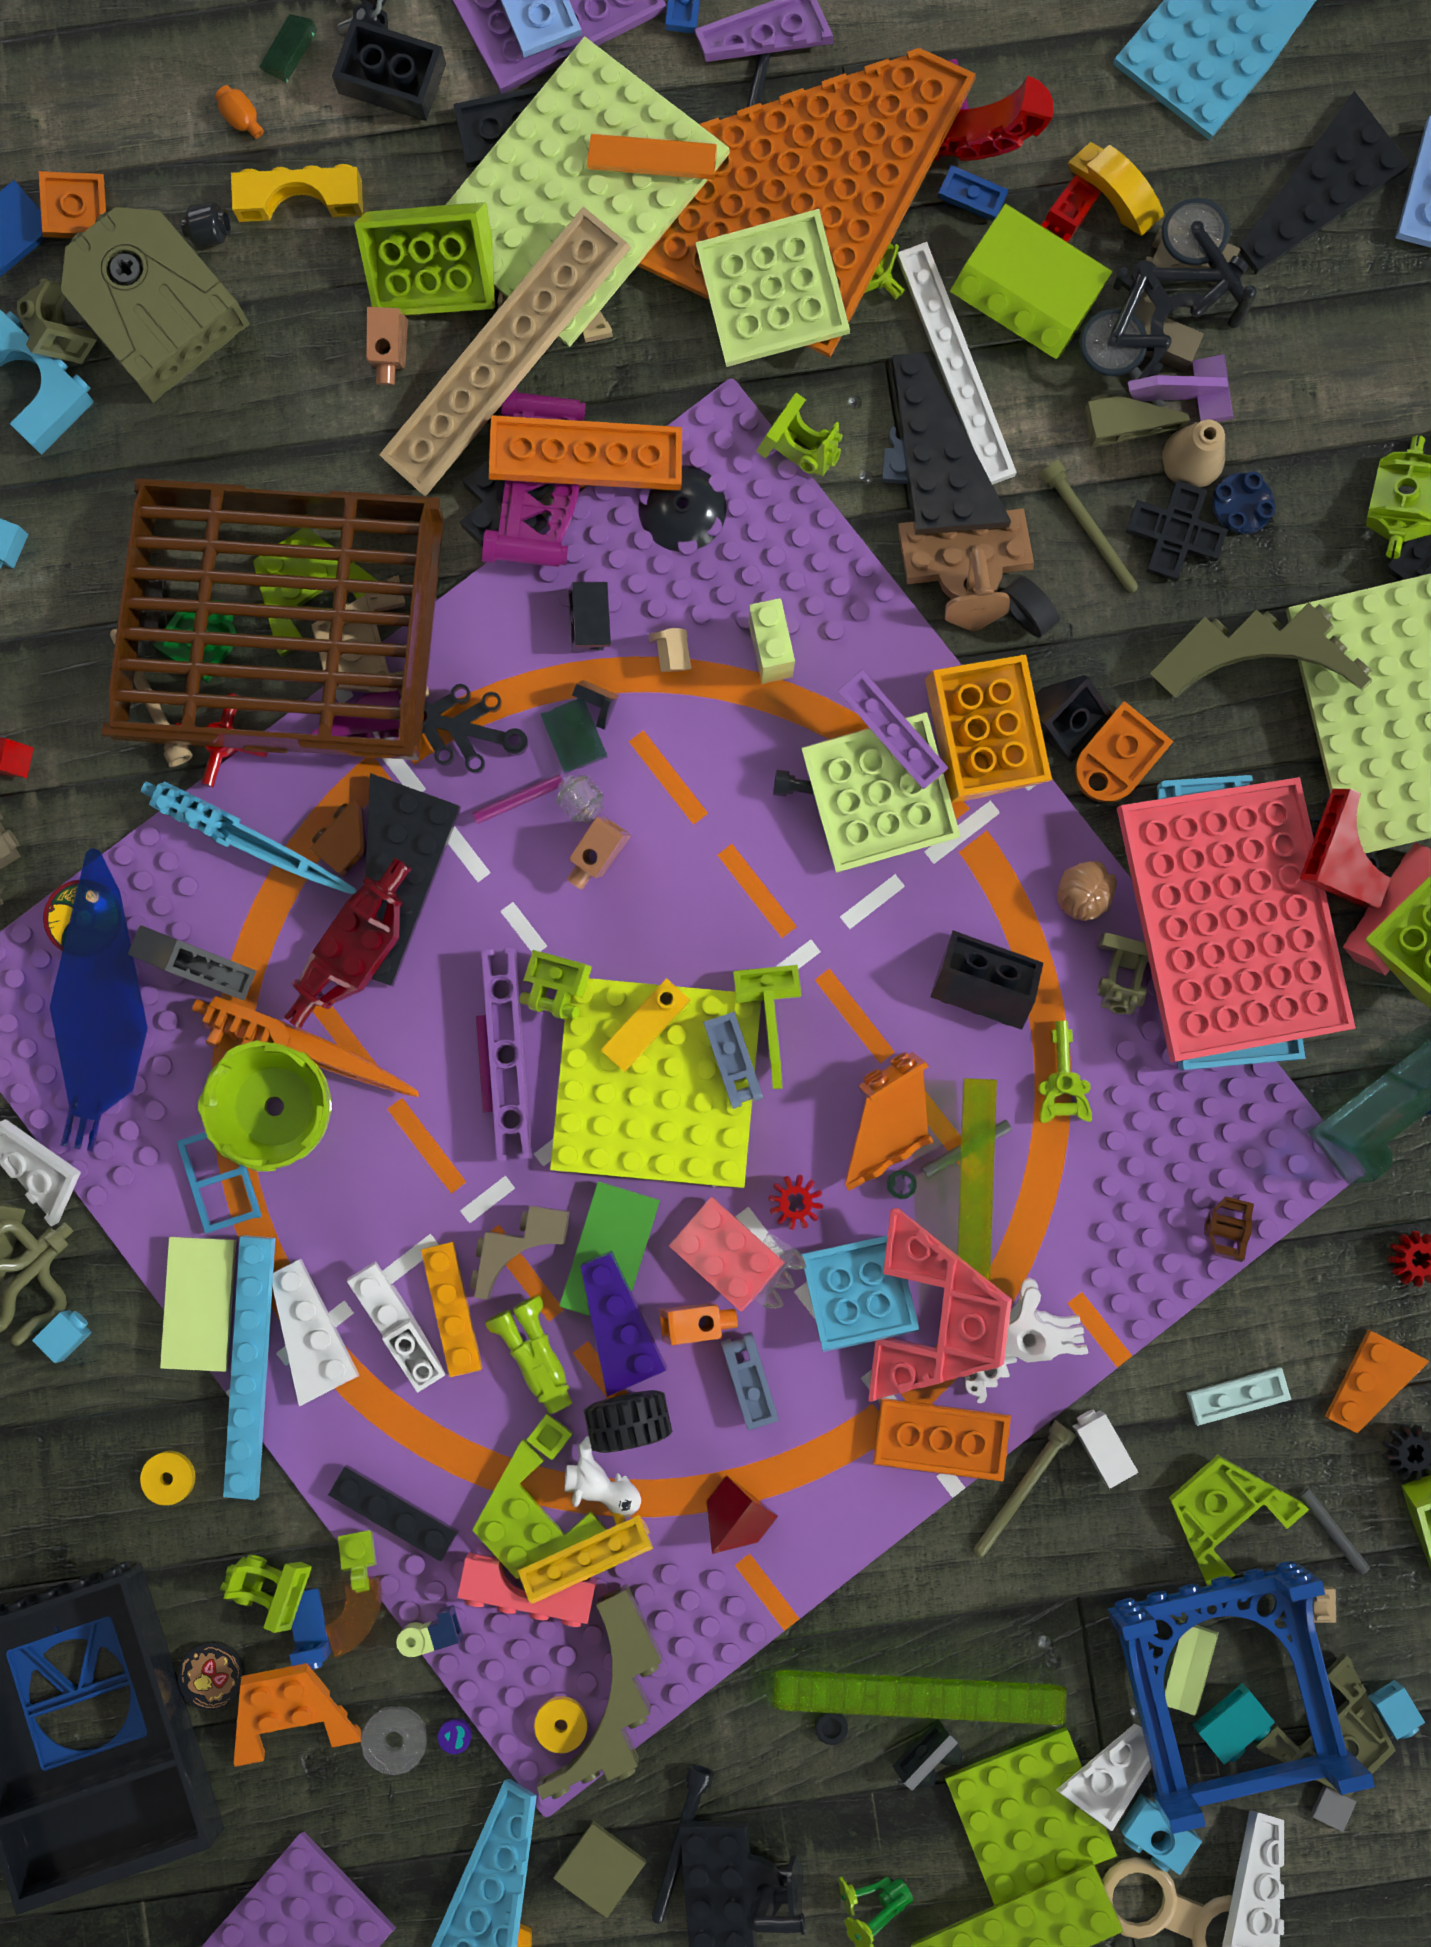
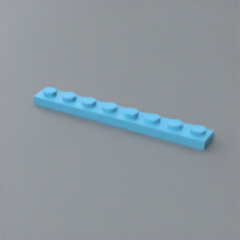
M243 1235L240 1236L223 1493V1497L256 1500L259 1497L275 1254L274 1237Z

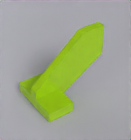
M798 965L733 971L736 1003L764 1001L773 1089H783L774 999L801 997Z

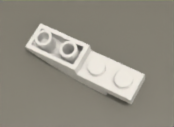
M373 1262L347 1279L348 1284L382 1334V1340L416 1392L418 1393L444 1377L445 1372L420 1326L395 1286L390 1284L377 1262Z

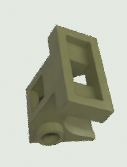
M40 279L39 285L30 289L24 297L17 301V313L20 321L30 334L26 345L31 353L82 364L97 339L91 331L63 325L65 313L61 307L66 297L61 292V284L47 279Z
M1105 932L1099 936L1097 948L1111 951L1112 955L1106 978L1101 977L1097 989V996L1102 997L1100 1007L1110 1009L1115 1014L1132 1015L1137 1006H1143L1147 993V988L1141 987L1144 970L1149 961L1146 944L1142 941ZM1118 967L1134 970L1130 988L1116 985Z

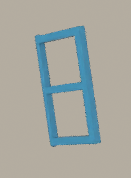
M206 1132L179 1140L177 1145L205 1234L252 1218H260L262 1215L247 1167L238 1165V1169L197 1182L186 1145L207 1139ZM242 1175L253 1211L211 1225L199 1188Z

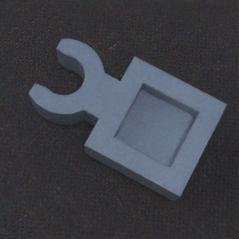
M892 427L889 441L894 448H885L882 482L908 484L903 443L895 435L896 427Z

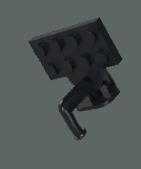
M682 1821L680 1835L689 1947H757L756 1932H801L802 1935H805L806 1926L804 1914L802 1913L804 1872L797 1855L791 1856L788 1868L777 1869L772 1862L764 1857L750 1854L748 1822ZM782 1904H788L789 1916L775 1915Z

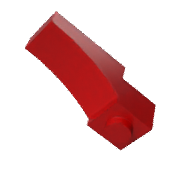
M1076 174L1051 207L1041 226L1069 243L1102 191Z

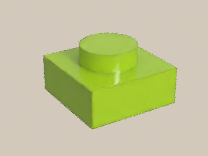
M547 1413L526 1441L550 1460H553L572 1436L573 1432Z

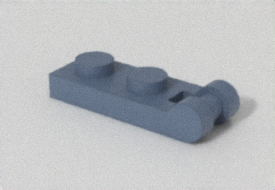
M735 1012L703 1022L732 1109L741 1107L742 1102L751 1099L754 1102L764 1099ZM746 1077L749 1087L737 1090L734 1081Z
M752 1331L743 1334V1338L731 1341L730 1338L721 1341L748 1431L779 1421ZM747 1350L750 1359L738 1363L735 1354Z

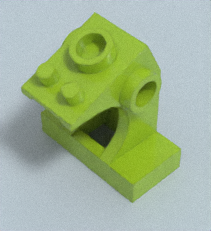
M795 393L756 452L767 458L774 448L797 464L804 472L824 476L830 466L836 465L840 457L841 449L838 448V442L842 440L843 435L839 433V423L836 422L830 431L822 429L816 432L809 428L803 422L799 412L806 399ZM795 438L811 450L804 449L803 447L797 445L794 442Z
M249 1554L247 1558L242 1557L236 1565L231 1564V1566H228L225 1582L222 1583L220 1590L225 1591L224 1599L233 1598V1601L245 1606H252L253 1601L265 1606L269 1611L264 1629L273 1633L291 1630L312 1566L303 1562L288 1563L284 1565L283 1571L267 1565L265 1558ZM265 1577L277 1584L274 1597L261 1591Z

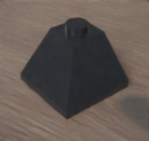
M1085 675L1042 687L1035 695L1043 738L1070 762L1082 752L1113 715L1089 677Z

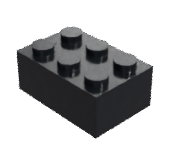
M352 18L332 78L338 94L427 121L446 67V61L442 46Z

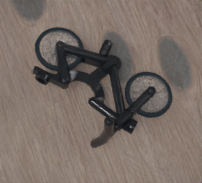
M1204 198L1183 200L1170 209L1162 224L1163 244L1174 259L1187 265L1208 263L1210 268H1156L1155 264L1145 260L1138 262L1133 267L1132 280L1127 277L1129 269L1124 266L1120 270L1113 288L1119 291L1123 286L1129 291L1122 309H1108L1095 314L1085 324L1080 335V351L1084 361L1091 369L1105 376L1124 375L1134 370L1141 363L1147 351L1153 352L1152 360L1138 379L1158 375L1164 366L1159 361L1172 343L1171 337L1163 332L1166 317L1173 310L1181 307L1190 308L1191 315L1199 317L1226 291H1230L1238 302L1228 320V324L1231 328H1237L1241 324L1255 299L1257 290L1252 285L1244 288L1240 283V278L1248 269V264L1238 256H1233L1227 262L1222 254L1229 240L1230 225L1226 214L1216 203ZM1159 281L1217 283L1203 296L1197 293H1179L1169 297ZM1144 290L1156 307L1150 323V334L1146 333L1141 321L1133 315Z

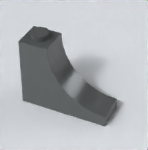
M143 925L139 926L128 952V955L160 969L244 1001L257 972Z

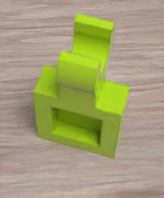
M368 1530L338 1536L341 1569L343 1571L351 1570L352 1590H356V1593L369 1591L367 1567L377 1565L373 1532Z

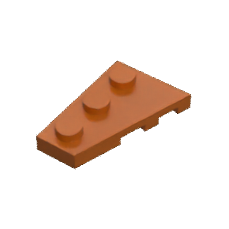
M1367 1330L1325 1417L1358 1433L1430 1361L1371 1330Z

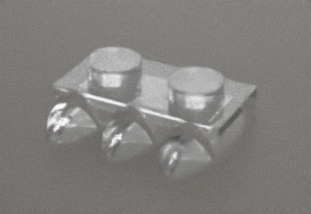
M767 1233L763 1243L784 1260L785 1263L753 1301L766 1308L776 1309L783 1307V1302L775 1288L791 1289L795 1287L793 1278L786 1269H805L806 1263L797 1249L774 1235Z

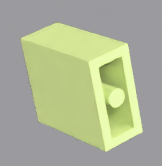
M781 598L750 604L748 624L761 683L765 684L793 678L795 658Z

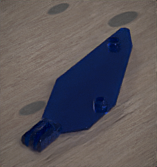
M95 848L89 849L85 854L50 1002V1012L69 1103L60 1146L67 1147L72 1131L73 1119L76 1116L80 1117L74 1149L80 1150L87 1119L93 1120L86 1150L89 1152L94 1150L102 1114L134 1089L148 1029L134 957L128 955L131 943L121 893L101 852ZM88 891H97L99 893V900L94 903L89 902L86 898Z

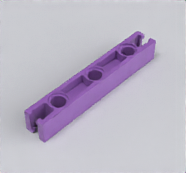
M514 947L504 948V956L508 957L507 975L494 976L491 958H494L495 955L494 949L481 950L497 1161L512 1160V1155H506V1135L516 1133L520 1134L523 1154H517V1160L532 1159L521 1003L519 1000L517 950ZM499 982H507L510 985V993L506 998L497 999L494 995V987ZM504 1046H512L515 1051L514 1060L508 1064H503L498 1056L500 1049ZM510 1110H515L520 1116V1123L513 1129L506 1127L503 1121L505 1113Z

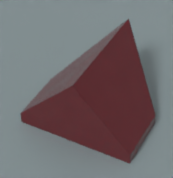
M727 1474L706 1500L712 1554L758 1543L778 1517L775 1512Z

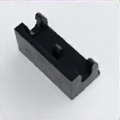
M572 582L568 589L571 652L603 651L604 647H610L611 645L608 583Z

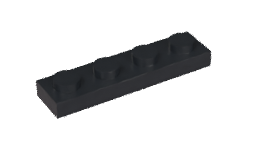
M349 1465L344 1466L328 1494L330 1497L440 1562L459 1530Z

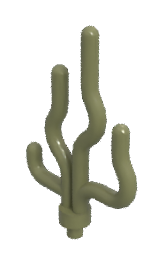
M13 1219L0 1221V1237L6 1232H11L27 1248L17 1258L0 1259V1272L22 1270L4 1290L0 1314V1333L13 1320L17 1294L36 1275L40 1284L53 1298L54 1302L50 1311L32 1317L11 1336V1343L14 1346H20L36 1330L46 1327L60 1312L66 1309V1294L51 1277L49 1270L53 1259L68 1246L65 1239L73 1232L65 1222L56 1231L49 1227L36 1239L19 1221Z

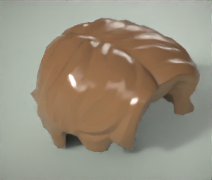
M1099 861L1079 863L1063 872L1058 886L1057 902L1065 914L1074 920H1095L1104 912L1109 911L1117 888L1116 876L1108 874L1104 864Z

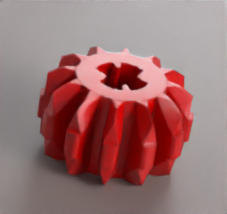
M799 1174L796 1177V1186H792L790 1177L785 1176L784 1182L787 1186L785 1190L777 1183L773 1185V1188L781 1193L780 1197L775 1195L768 1196L769 1201L779 1202V1206L769 1209L770 1214H776L782 1210L783 1214L777 1219V1223L781 1225L789 1217L790 1230H794L796 1219L800 1220L803 1229L807 1228L808 1224L804 1218L806 1215L813 1221L818 1220V1216L811 1212V1208L823 1209L822 1203L812 1201L813 1198L822 1195L821 1190L809 1193L808 1191L814 1186L815 1182L809 1180L803 1188L801 1187L803 1176ZM797 1193L802 1194L801 1202L804 1204L803 1208L799 1211L797 1208H795V1211L789 1210L790 1202L787 1200L788 1196L793 1194L796 1197Z
M1412 1231L1410 1238L1405 1234L1399 1235L1401 1246L1398 1244L1390 1245V1248L1397 1252L1396 1256H1389L1387 1258L1388 1262L1397 1263L1391 1270L1392 1274H1402L1401 1282L1404 1284H1409L1412 1281L1414 1286L1422 1287L1424 1280L1431 1284V1234H1424L1421 1237L1419 1231ZM1414 1253L1421 1254V1259H1417L1420 1261L1419 1265L1412 1262V1259H1416L1413 1256Z

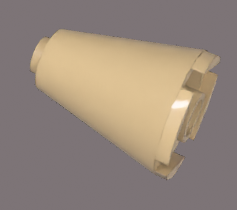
M1207 419L1173 433L1166 441L1162 451L1164 471L1167 477L1174 483L1178 480L1197 487L1208 486L1215 481L1225 465V432L1223 427L1217 421Z

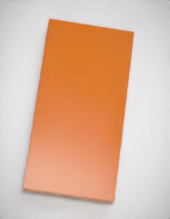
M880 1398L872 1463L874 1465L1004 1481L1011 1415Z

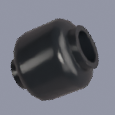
M215 202L190 205L186 210L185 217L181 219V228L184 236L189 237L191 242L197 247L222 244L226 236L231 233V224L227 211L221 209Z

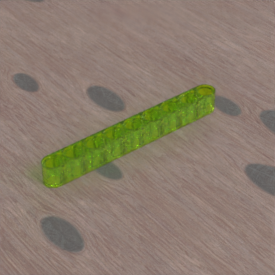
M778 1670L774 1672L773 1707L787 1711L1062 1725L1066 1722L1067 1688L1055 1684Z

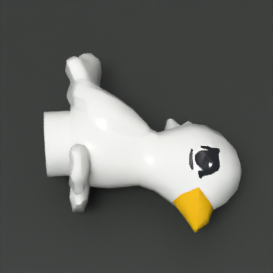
M586 1436L577 1447L579 1453L578 1465L566 1466L564 1491L573 1492L572 1504L574 1507L579 1505L581 1498L587 1501L603 1503L611 1512L615 1524L618 1525L638 1511L641 1505L640 1493L627 1476L621 1478L620 1474L617 1473L615 1482L609 1480L602 1467L594 1461L589 1436Z

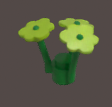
M886 1876L877 1883L854 1890L852 1884L847 1885L843 1877L838 1878L840 1893L846 1911L850 1916L855 1915L853 1908L854 1905L858 1904L857 1897L878 1890L882 1891L878 1898L884 1909L866 1924L858 1919L853 1920L850 1917L844 1921L847 1935L854 1941L856 1947H874L872 1944L874 1941L873 1937L895 1915L913 1902L910 1890L900 1878L891 1882L889 1877Z

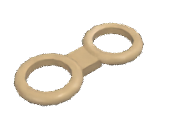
M1140 1857L1128 1858L1119 1861L1109 1868L1102 1882L1112 1904L1114 1888L1119 1880L1128 1874L1137 1872L1149 1874L1159 1882L1162 1888L1163 1899L1161 1908L1150 1920L1134 1923L1126 1921L1118 1915L1123 1926V1932L1120 1934L1123 1936L1141 1939L1154 1936L1166 1928L1190 1938L1193 1947H1207L1205 1940L1207 1926L1215 1916L1230 1910L1232 1895L1213 1898L1203 1905L1177 1894L1174 1881L1168 1872L1160 1869L1150 1859Z

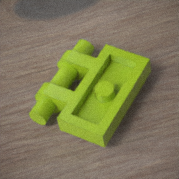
M533 950L523 979L526 982L532 983L533 987L531 993L525 991L521 993L520 1003L527 1005L530 1010L536 1012L545 1010L552 1012V1015L557 1018L565 1019L569 1017L576 1019L580 1009L578 1006L571 1005L570 999L572 995L583 997L592 967L584 963ZM548 988L557 991L554 1000L547 998Z

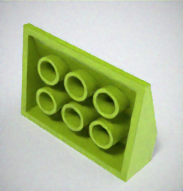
M486 202L365 212L354 223L372 307L399 308L404 315L495 308L492 231Z
M1005 204L968 259L950 292L1057 359L1065 351L1113 271L1008 204Z
M1430 875L1365 939V942L1405 987L1431 1010Z

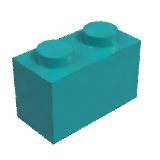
M1241 1683L1194 1722L1192 1726L1225 1765L1228 1761L1234 1762L1244 1754L1245 1747L1252 1741L1263 1739L1270 1732V1726L1275 1722L1248 1688Z

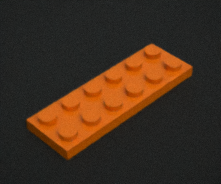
M491 415L489 479L680 491L682 485V427Z

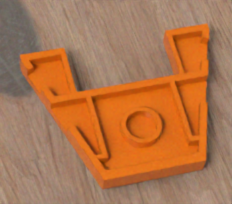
M307 1663L241 1677L234 1752L235 1767L264 1761L265 1750L259 1734L324 1722L331 1746L337 1747L361 1742L362 1732L357 1724L353 1725L347 1718L348 1713L342 1705L337 1706L330 1697L329 1689Z

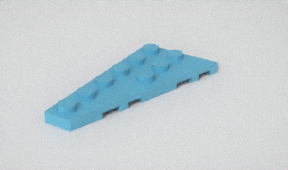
M511 1779L504 1780L431 1947H517L537 1795Z

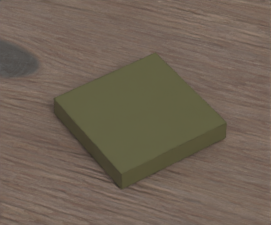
M592 1821L557 1870L553 1879L605 1918H608L646 1864V1859L599 1824Z

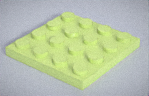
M819 209L696 242L726 367L850 334Z
M927 712L906 717V720L938 755ZM870 728L801 747L836 873L961 837L944 773L923 789Z

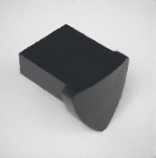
M585 680L578 682L572 696L601 708L596 727L605 730L619 695Z

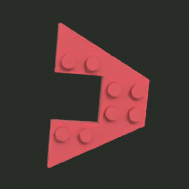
M899 1208L891 1209L883 1274L943 1287L944 1296L937 1348L891 1337L875 1341L868 1398L870 1402L1004 1365L1012 1303L1010 1297Z

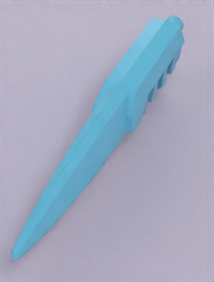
M146 781L141 788V793L151 797L150 806L160 810L165 815L174 817L179 822L188 824L193 829L202 831L215 842L225 847L232 845L277 867L349 894L357 892L354 887L319 865L241 824L240 818L165 781L157 786Z

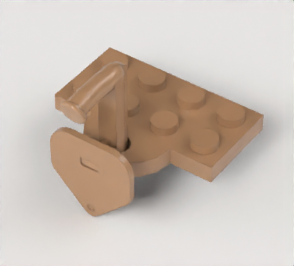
M1024 508L1006 510L1012 522L1010 527L915 535L914 522L898 523V534L907 584L939 581L942 591L952 599L945 606V620L967 630L978 631L1003 617L1009 612L1010 598L1006 593L997 592L1001 585L1002 573L1033 570L1034 567Z

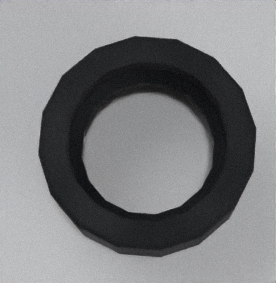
M1018 577L1002 591L1009 595L1010 614L1033 636L1042 637L1059 622V614L1051 600L1027 577Z

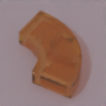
M379 1575L369 1577V1591L356 1593V1590H352L351 1583L345 1586L346 1603L344 1610L337 1619L325 1626L335 1658L354 1649L372 1629L379 1615L382 1600Z

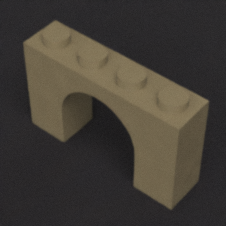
M1170 220L1168 236L1175 250L1186 257H1203L1193 242L1188 240L1190 227ZM1159 228L1152 247L1157 248L1154 257L1147 256L1146 261L1155 264L1156 268H1210L1208 263L1187 265L1174 259L1163 244L1162 229ZM1210 236L1216 246L1219 247L1222 241ZM1227 243L1222 252L1227 262L1233 256H1238L1240 248ZM1207 282V283H1209V284H1211V285H1215L1217 282ZM1144 290L1133 315L1141 321L1146 333L1150 334V323L1156 307ZM1166 317L1163 332L1171 337L1172 343L1159 362L1186 373L1204 333ZM1132 322L1129 323L1125 334H1140ZM1146 351L1145 356L1152 358L1153 352Z

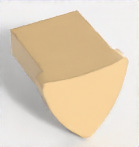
M670 628L648 634L649 644L657 643L661 672L691 669L687 630Z

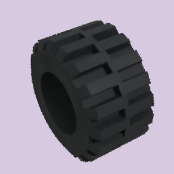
M657 1390L640 1391L595 1402L583 1410L591 1449L599 1453L617 1452L649 1445L665 1439L673 1432L665 1393Z

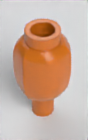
M228 85L221 87L215 94L220 114L235 129L240 131L248 130L255 139L260 138L264 133V129L256 122L257 113L251 101L239 89H231Z

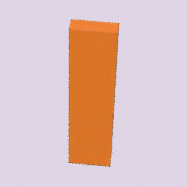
M591 134L587 166L588 169L714 180L717 144Z

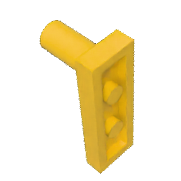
M666 978L605 1044L601 1051L620 1069L626 1072L691 1000Z

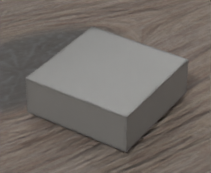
M1323 1784L1310 1815L1343 1832L1357 1801L1352 1797L1341 1795L1338 1791Z

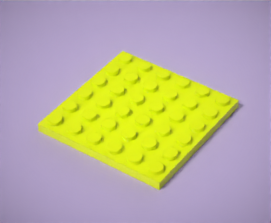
M588 978L583 997L572 995L570 999V1004L578 1006L580 1009L578 1017L576 1019L567 1017L564 1023L550 1170L744 1188L752 1099L742 1102L741 1107L732 1109L703 1022L735 1012L755 1071L761 1001L736 1003V994L733 991L676 986L691 1001L630 1068L624 1072L601 1049L660 985ZM746 1077L734 1081L737 1090L749 1087Z

